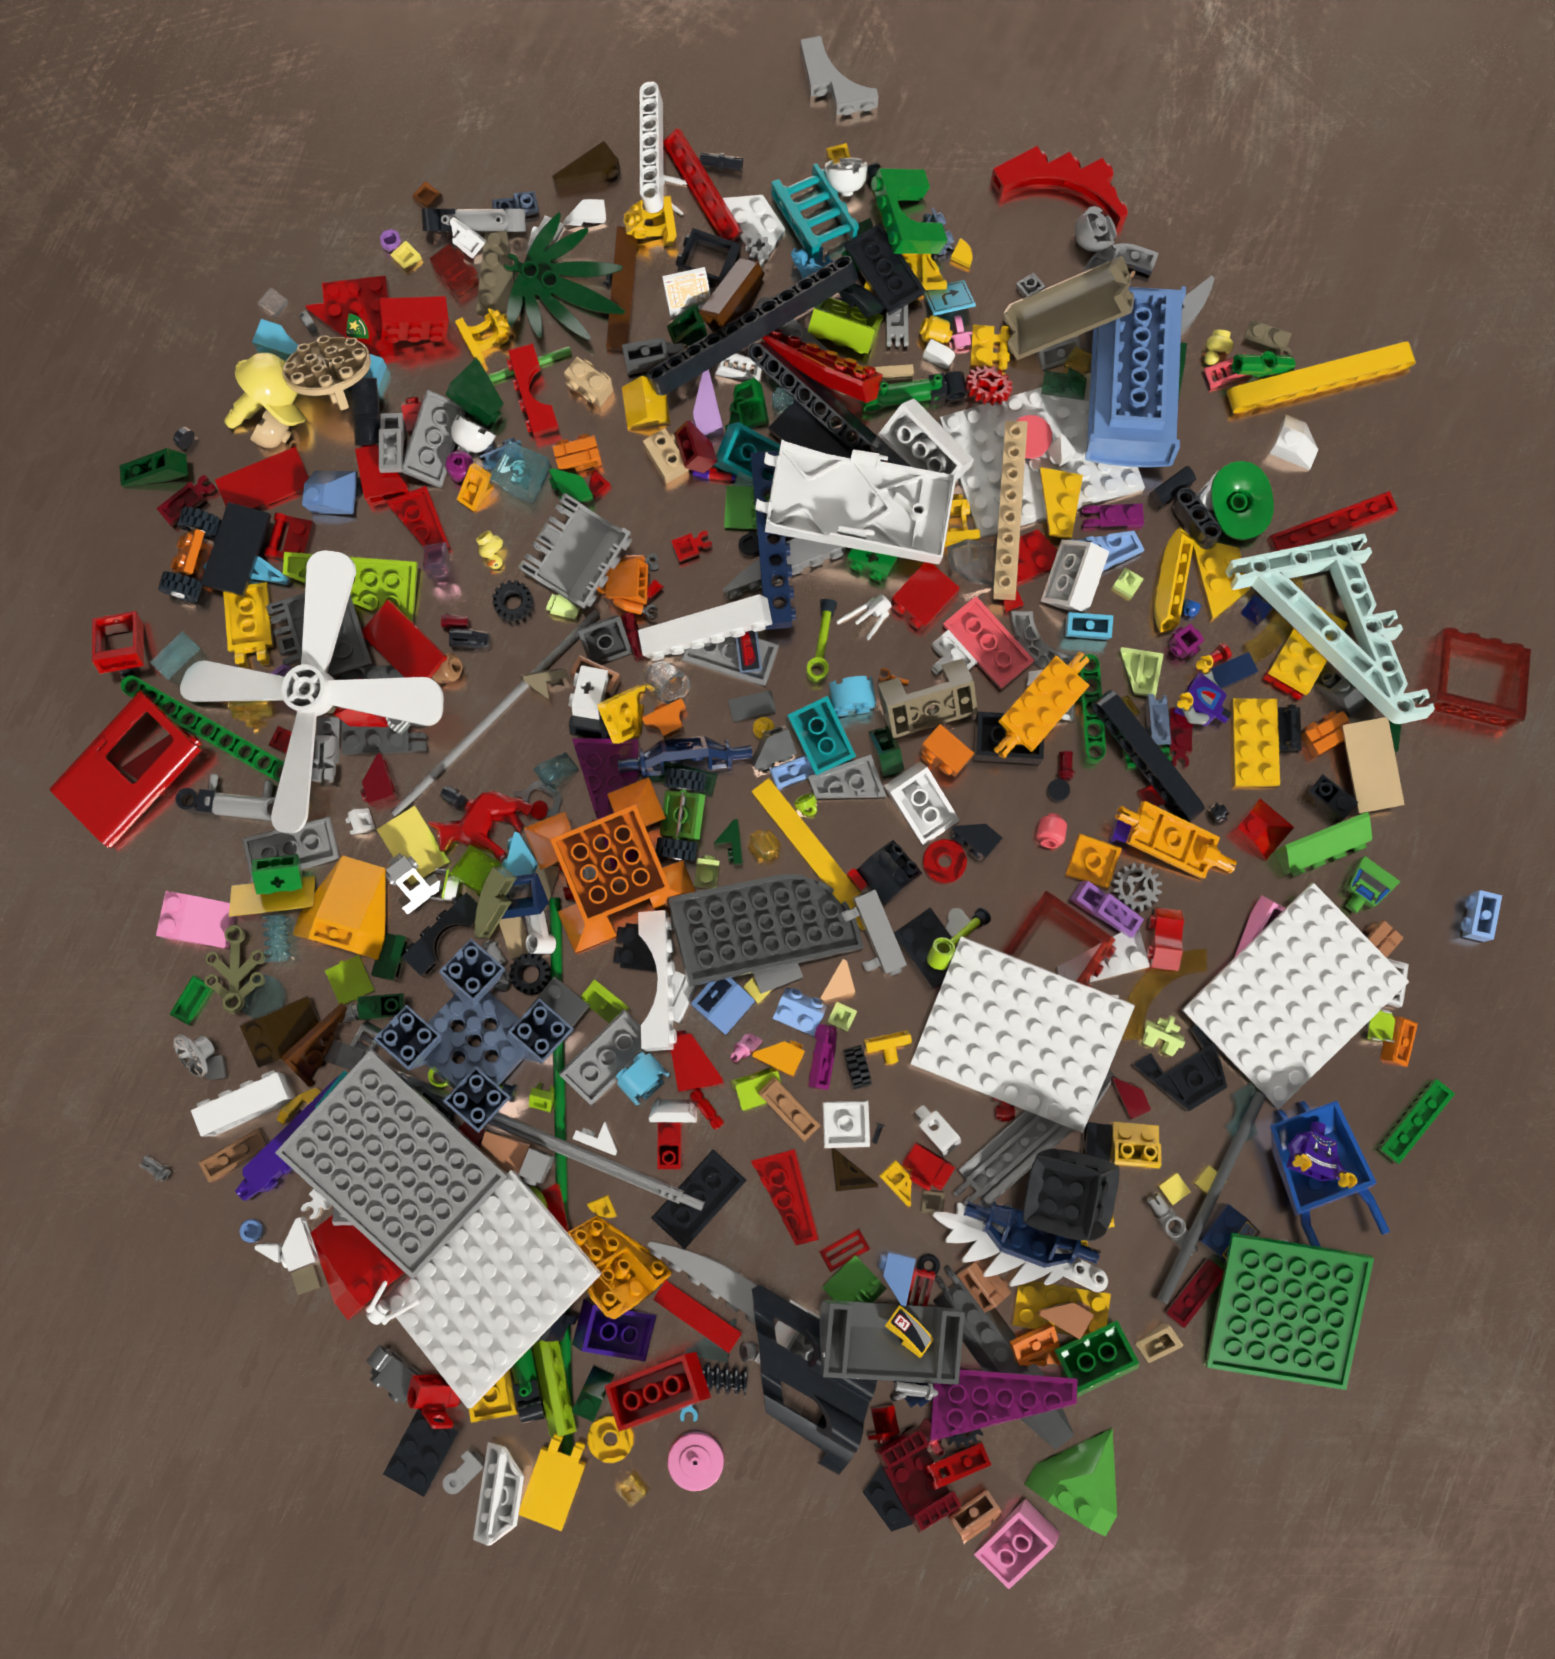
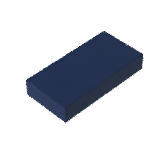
M1249 652L1211 668L1214 679L1220 689L1258 672Z

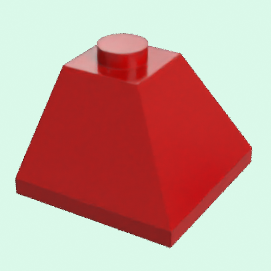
M1260 798L1231 832L1266 861L1295 827Z

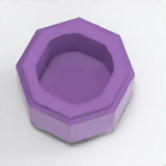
M393 229L383 231L380 236L381 245L388 252L395 251L402 244L399 233Z

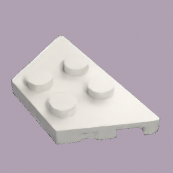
M763 195L723 198L743 231L738 238L744 247L749 245V237L755 238L759 234L762 238L768 237L767 243L772 245L773 251L775 244L784 235L785 228ZM764 259L759 263L761 268L764 265Z

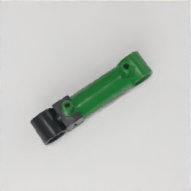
M953 371L945 375L944 373L932 374L927 379L893 384L882 382L875 400L868 403L862 401L863 410L865 412H875L884 407L901 405L912 399H915L917 402L930 400V403L944 402L946 398L948 400L964 398L967 396L964 372Z
M530 1347L511 1367L514 1379L513 1388L522 1424L546 1419L539 1379L536 1374Z

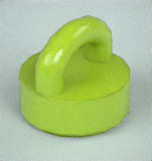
M812 793L802 795L794 801L796 809L806 816H812L817 812V799Z

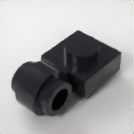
M445 785L439 795L443 802L456 809L458 806L465 809L469 802L465 796L459 793L460 790L452 785Z

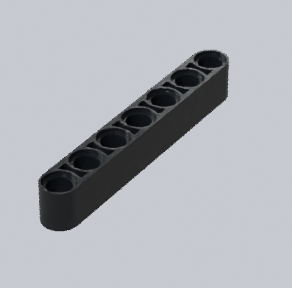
M1108 690L1092 704V709L1177 817L1191 822L1205 810V806L1117 693Z

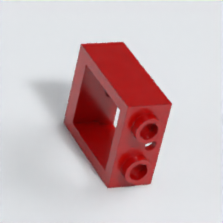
M136 611L92 619V662L99 674L144 666V624ZM133 631V646L105 651V635Z

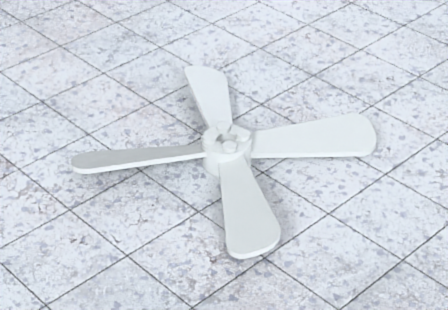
M319 551L313 554L307 562L301 665L292 668L284 677L203 660L194 663L187 669L180 685L181 695L192 702L284 700L290 708L297 711L271 814L274 828L283 833H296L300 831L308 818L317 716L326 713L332 706L431 726L440 720L443 713L442 689L437 682L428 677L334 680L327 673L356 575V566L352 559L340 552Z

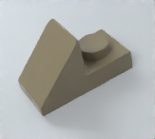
M557 668L522 674L519 677L521 681L540 695L549 699L546 681H549V684L562 683V679L568 678L567 669Z

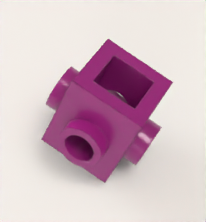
M1190 623L1184 629L1181 626L1171 634L1173 638L1170 640L1169 645L1172 653L1177 657L1180 656L1183 660L1187 656L1192 658L1201 651L1199 647L1205 640L1200 631Z

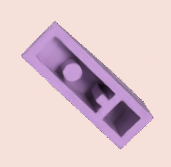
M709 369L702 373L693 410L694 421H691L708 439L724 435Z

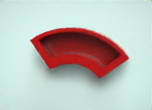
M1155 907L1154 914L1149 916L1148 928H1151V941L1147 947L1146 957L1151 961V968L1179 971L1183 953L1182 934L1184 917L1182 910Z

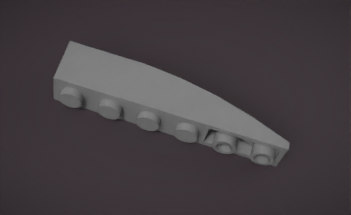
M794 538L786 542L790 543L791 556H787V564L792 565V575L802 572L803 568L810 565L812 567L819 566L825 559L839 558L846 552V547L800 538ZM774 557L769 562L773 565H778L781 563V560ZM757 559L723 588L725 599L729 597L734 599L741 596L744 591L749 589L755 591L762 587L760 559ZM774 579L771 583L778 582L781 579Z
M652 1240L648 1243L647 1246L651 1248L649 1251L651 1254L659 1259L662 1256L670 1261L668 1265L679 1273L681 1270L688 1273V1279L698 1286L702 1283L708 1287L707 1292L716 1299L721 1296L728 1301L726 1306L735 1312H738L740 1309L747 1314L745 1319L755 1325L751 1290L757 1286L755 1283L726 1265L702 1254Z

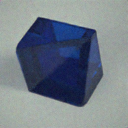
M1254 595L1243 608L1241 614L1258 626L1270 612L1272 606Z

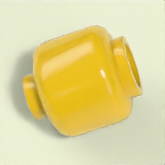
M931 315L929 318L925 317L919 329V334H921L924 342L929 343L930 339H933L942 345L944 342H949L953 333L950 330V322L937 315Z

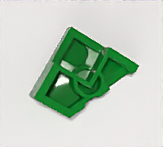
M755 378L735 385L733 392L734 400L730 404L729 409L731 412L729 425L739 422L751 429L769 423L762 384Z

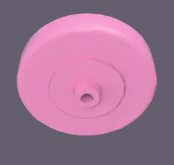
M700 1431L688 1432L678 1437L672 1444L667 1458V1467L671 1478L678 1486L689 1491H701L711 1487L719 1479L724 1465V1455L719 1443L711 1435Z

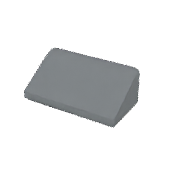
M1078 335L1036 352L1042 370L1083 357Z

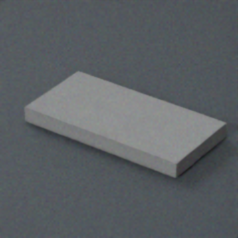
M426 390L404 455L402 473L441 488L447 473L445 467L446 459L454 451L456 444L451 436V427L456 415L465 416L466 411L454 401Z
M732 636L726 637L725 641L720 643H705V646L699 649H685L682 661L766 687L779 644L758 638L762 671L740 673L736 638Z
M330 816L308 821L296 833H283L273 830L242 838L251 882H254L252 861L255 859L299 854L302 870L340 859Z
M623 1009L559 1072V1075L592 1106L618 1080L616 1076L622 1069H629L634 1064L633 1060L638 1054L647 1052L641 1048V1025Z

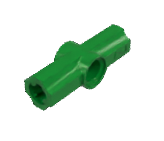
M1266 351L1262 355L1237 354L1233 357L1231 366L1232 371L1236 372L1237 375H1253L1255 378L1260 379L1266 375H1280L1294 371L1296 362L1295 358H1291L1290 355H1275L1270 351Z

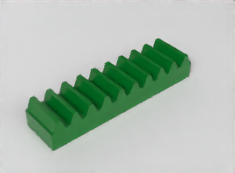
M1438 1079L1429 1082V1086L1417 1097L1418 1100L1406 1111V1115L1402 1116L1401 1121L1390 1131V1135L1384 1139V1142L1378 1146V1149L1395 1164H1400L1455 1093Z

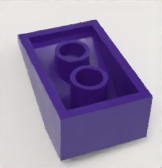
M583 1299L572 1345L582 1352L645 1362L656 1315L630 1309L618 1318L612 1319L606 1317L592 1300Z

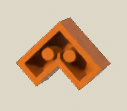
M941 724L923 742L919 752L922 754L920 756L921 759L928 765L933 764L937 766L940 764L939 768L948 776L952 774L954 777L974 755L973 751Z

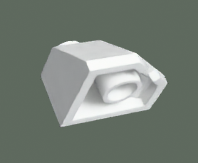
M1285 415L1269 454L1310 470L1318 452L1316 443L1306 422Z

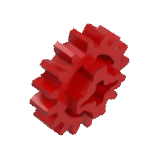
M986 365L983 366V369L977 366L975 371L970 370L965 381L966 390L970 391L969 396H975L976 402L982 400L983 405L987 402L994 406L995 402L999 405L1003 401L1007 402L1013 387H1011L1012 381L1008 380L1009 376L1002 375V370L997 372L995 367L992 366L990 369Z

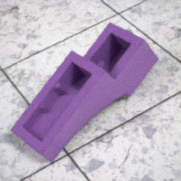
M1081 881L1070 898L1081 909L1105 921L1128 938H1133L1144 920L1110 893H1104L1089 881Z

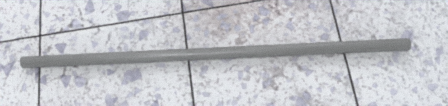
M593 610L531 673L545 671L579 637L577 629L593 624L600 617V614ZM521 681L390 812L395 817L399 816L529 686Z

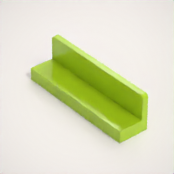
M542 1340L535 1342L532 1348L549 1435L553 1437L554 1433H557L559 1437L577 1432L559 1341L545 1342Z

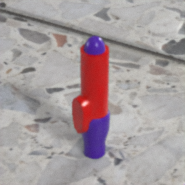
M710 468L705 473L693 471V476L703 479L728 482L736 479L732 473L719 472L715 468Z

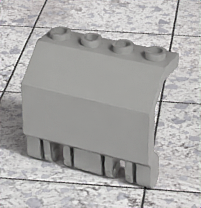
M564 493L559 502L574 511V513L557 504L555 509L569 517L568 521L564 525L557 518L549 516L548 521L560 528L562 532L552 525L545 523L536 540L549 547L550 550L534 541L532 546L537 551L546 554L545 558L540 562L531 554L526 553L524 557L538 566L539 569L524 560L521 561L518 569L557 594L562 595L570 602L585 609L586 606L591 607L596 600L597 595H595L598 587L603 588L609 579L606 576L609 569L616 568L621 559L618 557L621 550L626 551L632 542V539L629 538L631 532L624 527L621 529Z

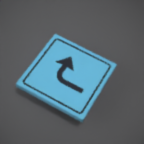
M965 280L947 283V289L926 290V294H924L934 316L976 306Z

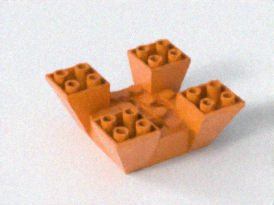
M649 777L608 793L607 795L614 813L573 830L566 811L523 828L540 870L560 862L576 904L558 911V914L575 953L617 936L608 915L649 898L655 911L665 910L670 914L667 902L668 897L696 892L684 861L682 860L662 868L645 827L666 819ZM599 837H606L609 841L608 847L604 850H599L596 847V840ZM630 849H635L639 853V858L635 862H628L626 860V852ZM608 858H614L617 861V868L614 871H608L604 866ZM586 867H593L596 870L594 879H585L583 871ZM617 879H622L626 883V889L621 893L616 892L613 888V883Z

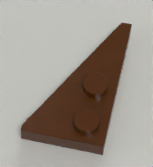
M340 1003L281 1057L308 1087L313 1083L311 1078L316 1068L321 1067L323 1058L328 1053L335 1038L333 1033L338 1023L342 1024L348 1008L343 1003Z

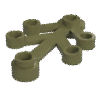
M231 925L224 933L225 939L230 942V969L221 961L220 955L216 952H209L205 956L206 963L214 966L229 981V991L220 984L219 977L214 974L207 975L204 982L207 987L214 989L223 998L222 1007L226 1012L237 1014L244 1009L245 998L254 988L264 985L265 976L259 972L253 973L250 976V981L240 990L239 982L257 964L264 963L266 955L261 950H254L250 958L240 967V943L245 938V932L239 926ZM239 932V938L234 940L233 934ZM261 953V959L255 961L256 954ZM215 955L216 961L210 963V957ZM256 976H261L259 983L254 982ZM211 978L216 979V982L213 985L209 984V980ZM237 999L238 1004L235 1007H232V1000Z

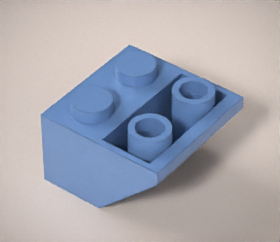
M728 978L708 983L692 1001L691 1005L726 1035L752 1006L755 1000L733 979Z

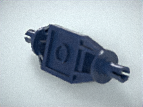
M706 736L660 740L644 753L643 749L639 748L638 758L618 759L619 774L639 771L642 774V779H645L646 776L665 775L664 761L679 763L682 759L700 761L707 757L709 770L726 767L727 770H731V763L734 760L752 759L751 745L731 747L728 739H724V744ZM712 757H713V758L722 759V760H712Z
M970 1201L965 1206L963 1215L982 1221V1232L988 1234L1000 1252L1043 1268L1065 1263L1071 1265L1076 1257L1093 1264H1097L1100 1255L1098 1254L1101 1253V1250L1081 1244V1240L1062 1237L1025 1224L1023 1222V1211L997 1205L995 1201H992L988 1208L976 1205ZM992 1221L1004 1227L1002 1233L991 1225ZM1057 1247L1068 1249L1069 1253L1058 1254L1055 1252Z

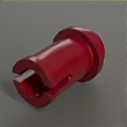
M442 614L441 628H445V630L451 627L468 629L469 615Z
M1072 751L1059 752V771L1057 772L1059 779L1071 780L1073 775H1075Z

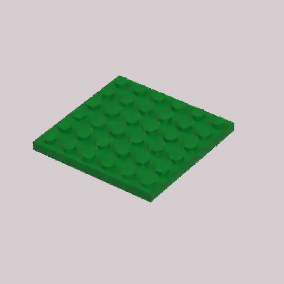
M1231 1233L1206 1359L1207 1368L1346 1390L1374 1262L1373 1256Z

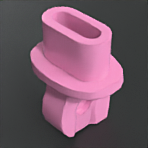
M961 315L953 316L957 334L951 336L954 347L959 348L972 345L970 339L972 332H964Z
M745 1034L740 1042L734 1045V1052L730 1057L731 1061L737 1064L741 1058L746 1059L760 1047L763 1040L753 1034Z

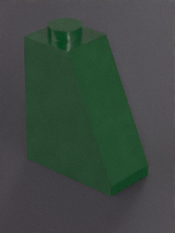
M475 358L450 382L445 395L487 428L492 422L495 424L501 418L502 413L500 411L504 403L482 364Z

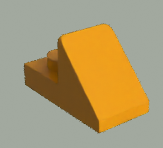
M476 463L471 464L456 500L472 511H476L493 489V485L489 483L492 474Z

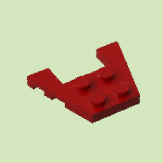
M1039 529L1020 536L1017 585L1047 573L1052 569L1058 550ZM1017 588L1015 600H1003L1005 614L1024 606Z

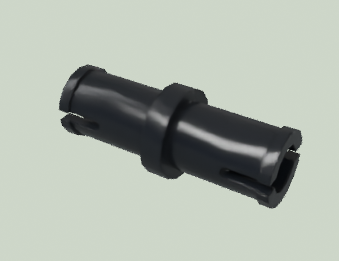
M702 151L700 154V162L703 166L717 167L718 170L731 169L742 172L743 157L726 156L725 153H705Z

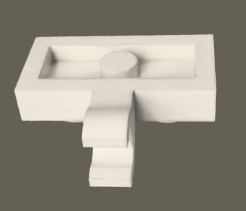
M949 630L931 645L942 657L931 668L936 676L942 672V664L962 658L968 670L977 664L975 658Z

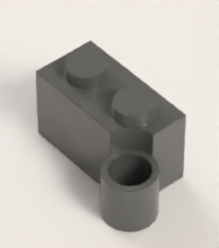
M378 1345L366 1360L373 1367L370 1371L373 1375L370 1380L377 1387L381 1388L383 1386L388 1390V1396L393 1401L404 1404L407 1401V1393L412 1375L421 1374L392 1349L387 1350L385 1347Z

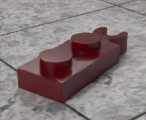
M202 475L195 486L190 481L156 508L171 527L178 523L183 507H193L196 509L206 501L203 495L205 493H212L216 489L213 483L207 487L204 486V483L209 480L206 475Z
M1170 707L1171 744H1168L1170 752L1175 753L1171 763L1176 767V761L1180 759L1183 761V768H1187L1189 759L1186 753L1192 752L1193 724L1189 723L1186 717L1174 712L1176 707Z

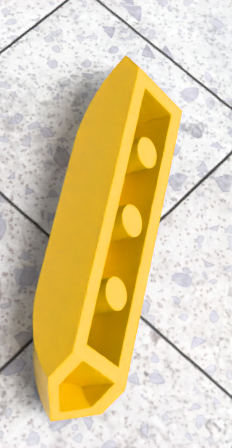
M1181 527L1169 539L1160 568L1161 573L1154 604L1155 621L1160 632L1174 630L1180 623L1194 545L1192 537Z

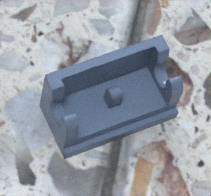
M1148 694L1145 702L1147 732L1157 745L1171 744L1167 696L1163 695L1162 699L1156 700L1154 694Z

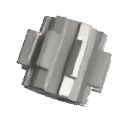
M757 234L755 238H748L749 245L745 246V252L750 254L749 259H755L759 263L762 259H769L768 252L772 251V245L767 243L768 237L762 238Z

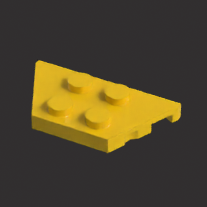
M902 254L925 290L947 289V282L940 274L936 262L931 258V254ZM866 282L864 288H866L870 292H873L868 283Z
M1194 540L1192 551L1210 618L1213 620L1250 590V587L1232 590L1230 584L1235 577V573H1232V577H1227L1225 572L1231 560L1242 558L1239 548L1216 543L1212 549H1203Z
M636 685L597 704L613 743H622L642 732L644 705L639 704L640 692H645L646 690L645 685Z

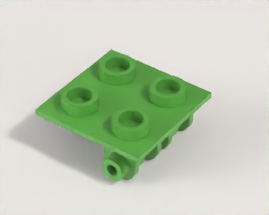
M727 485L724 528L757 529L753 487ZM770 494L764 497L767 501H769Z
M856 1255L822 1287L833 1300L873 1303L887 1289Z

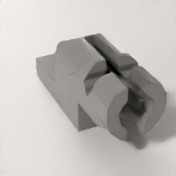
M317 717V734L314 741L311 781L322 782V772L324 770V779L328 783L334 782L336 763H339L341 720L338 717Z

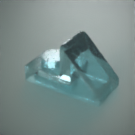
M565 752L538 764L533 770L546 787L551 786L555 789L575 774L579 768Z

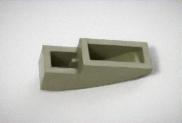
M493 867L481 891L475 918V937L477 939L490 938L512 902L506 895L517 877L504 867Z

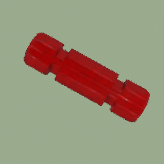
M1270 668L1266 671L1263 677L1269 683L1273 682L1274 686L1287 694L1291 693V696L1297 700L1302 698L1304 694L1269 675Z
M697 1088L690 1093V1097L697 1103L696 1106L707 1120L709 1119L710 1125L716 1130L724 1124V1121L720 1116L716 1115L717 1112L707 1098L703 1097L702 1091Z

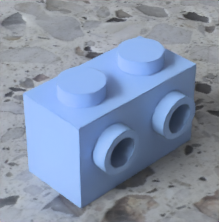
M1479 890L1467 897L1465 903L1467 914L1461 923L1462 937L1481 942L1494 939L1502 895Z

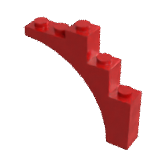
M1035 146L993 168L991 180L1001 196L1018 189L1049 186L1069 190L1092 201L1109 215L1116 227L1124 224L1128 215L1126 205L1120 202L1116 189L1111 184L1114 175L1113 169L1109 163L1105 162L1103 157L1081 168L1079 160L1076 157L1074 158L1071 152L1048 163L1046 154L1043 151L1041 152L1038 146Z

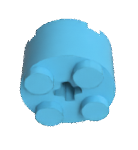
M854 676L843 678L840 684H836V680L829 683L831 704L837 716L848 715L850 711H857V714L868 713L877 704L872 677L867 679V676Z
M641 1052L634 1058V1064L629 1069H622L616 1076L618 1079L617 1085L635 1105L640 1104L638 1101L640 1098L643 1097L646 1100L663 1085V1076L665 1075L668 1078L670 1075L651 1053L645 1055L644 1052Z

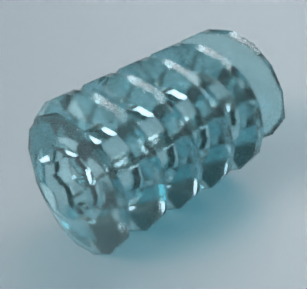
M284 915L262 917V919L268 920L262 924V927L269 929L263 932V936L270 938L263 942L265 946L270 947L264 950V954L271 956L265 959V963L286 962L287 958L294 956L293 953L287 952V949L293 947V944L286 943V940L291 939L292 935L285 934L286 931L292 929L291 926L285 925V922L290 921L291 918Z

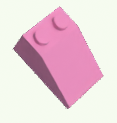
M165 891L156 936L230 949V942L225 939L224 933L229 926L236 924L237 916L229 917L230 903Z
M1025 1499L997 1527L975 1552L974 1556L1010 1589L1055 1547L1060 1532Z

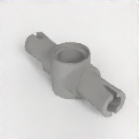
M1156 1192L1152 1194L1155 1200L1150 1196L1147 1202L1158 1215L1157 1219L1161 1229L1170 1236L1172 1241H1176L1181 1248L1188 1235L1186 1224L1172 1208L1168 1207L1160 1193ZM1172 1220H1176V1226L1173 1229H1168L1169 1223ZM1197 1246L1193 1250L1194 1253L1198 1251Z

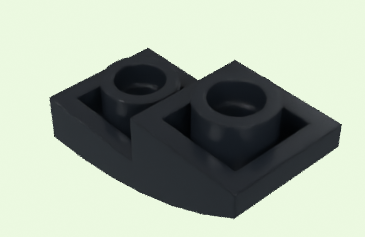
M856 283L838 292L850 308L857 306L865 318L879 314L884 309V305L870 291Z

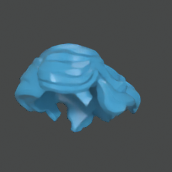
M820 247L819 257L815 259H810L804 248L799 250L794 248L791 251L792 260L801 272L802 279L833 262L829 255L825 257L826 262L822 260L824 255L823 247Z

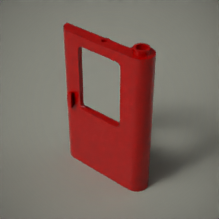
M140 690L49 789L102 844L112 848L203 750L200 746L202 742L193 734L190 736L186 735ZM148 712L174 740L138 781L132 784L107 759V754L143 714Z

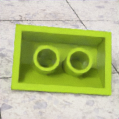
M830 297L815 306L807 332L811 333L815 338H825L833 341L835 345L853 348L857 353L868 354L873 346L884 315L876 314L865 318L857 306L850 308L846 302Z

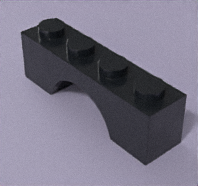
M467 892L464 895L459 894L452 901L453 906L448 911L443 910L436 917L437 922L432 927L427 926L420 933L421 938L416 943H410L403 952L405 954L402 958L420 976L425 978L441 962L437 946L439 939L448 929L457 926H464L470 929L475 927L478 903Z

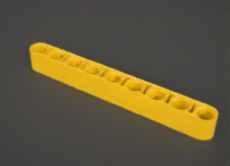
M1402 342L1238 385L1227 390L1226 394L1232 412L1240 413L1400 371L1413 366L1416 361L1410 343Z

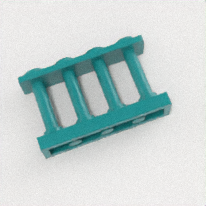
M817 163L812 166L811 177L793 185L783 186L780 179L771 182L772 198L810 259L819 257L822 243L845 233L849 235L851 240L857 237L859 226L856 219L850 216L846 203L844 201L841 202L837 190L827 180L825 170L820 169ZM815 184L821 191V193L799 203L793 202L790 195ZM825 200L832 208L810 219L803 218L801 215V211ZM836 216L842 224L821 235H814L811 227Z

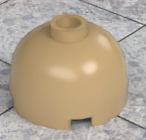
M266 409L250 440L263 448H275L281 442L286 444L292 432L289 431V426L279 422Z

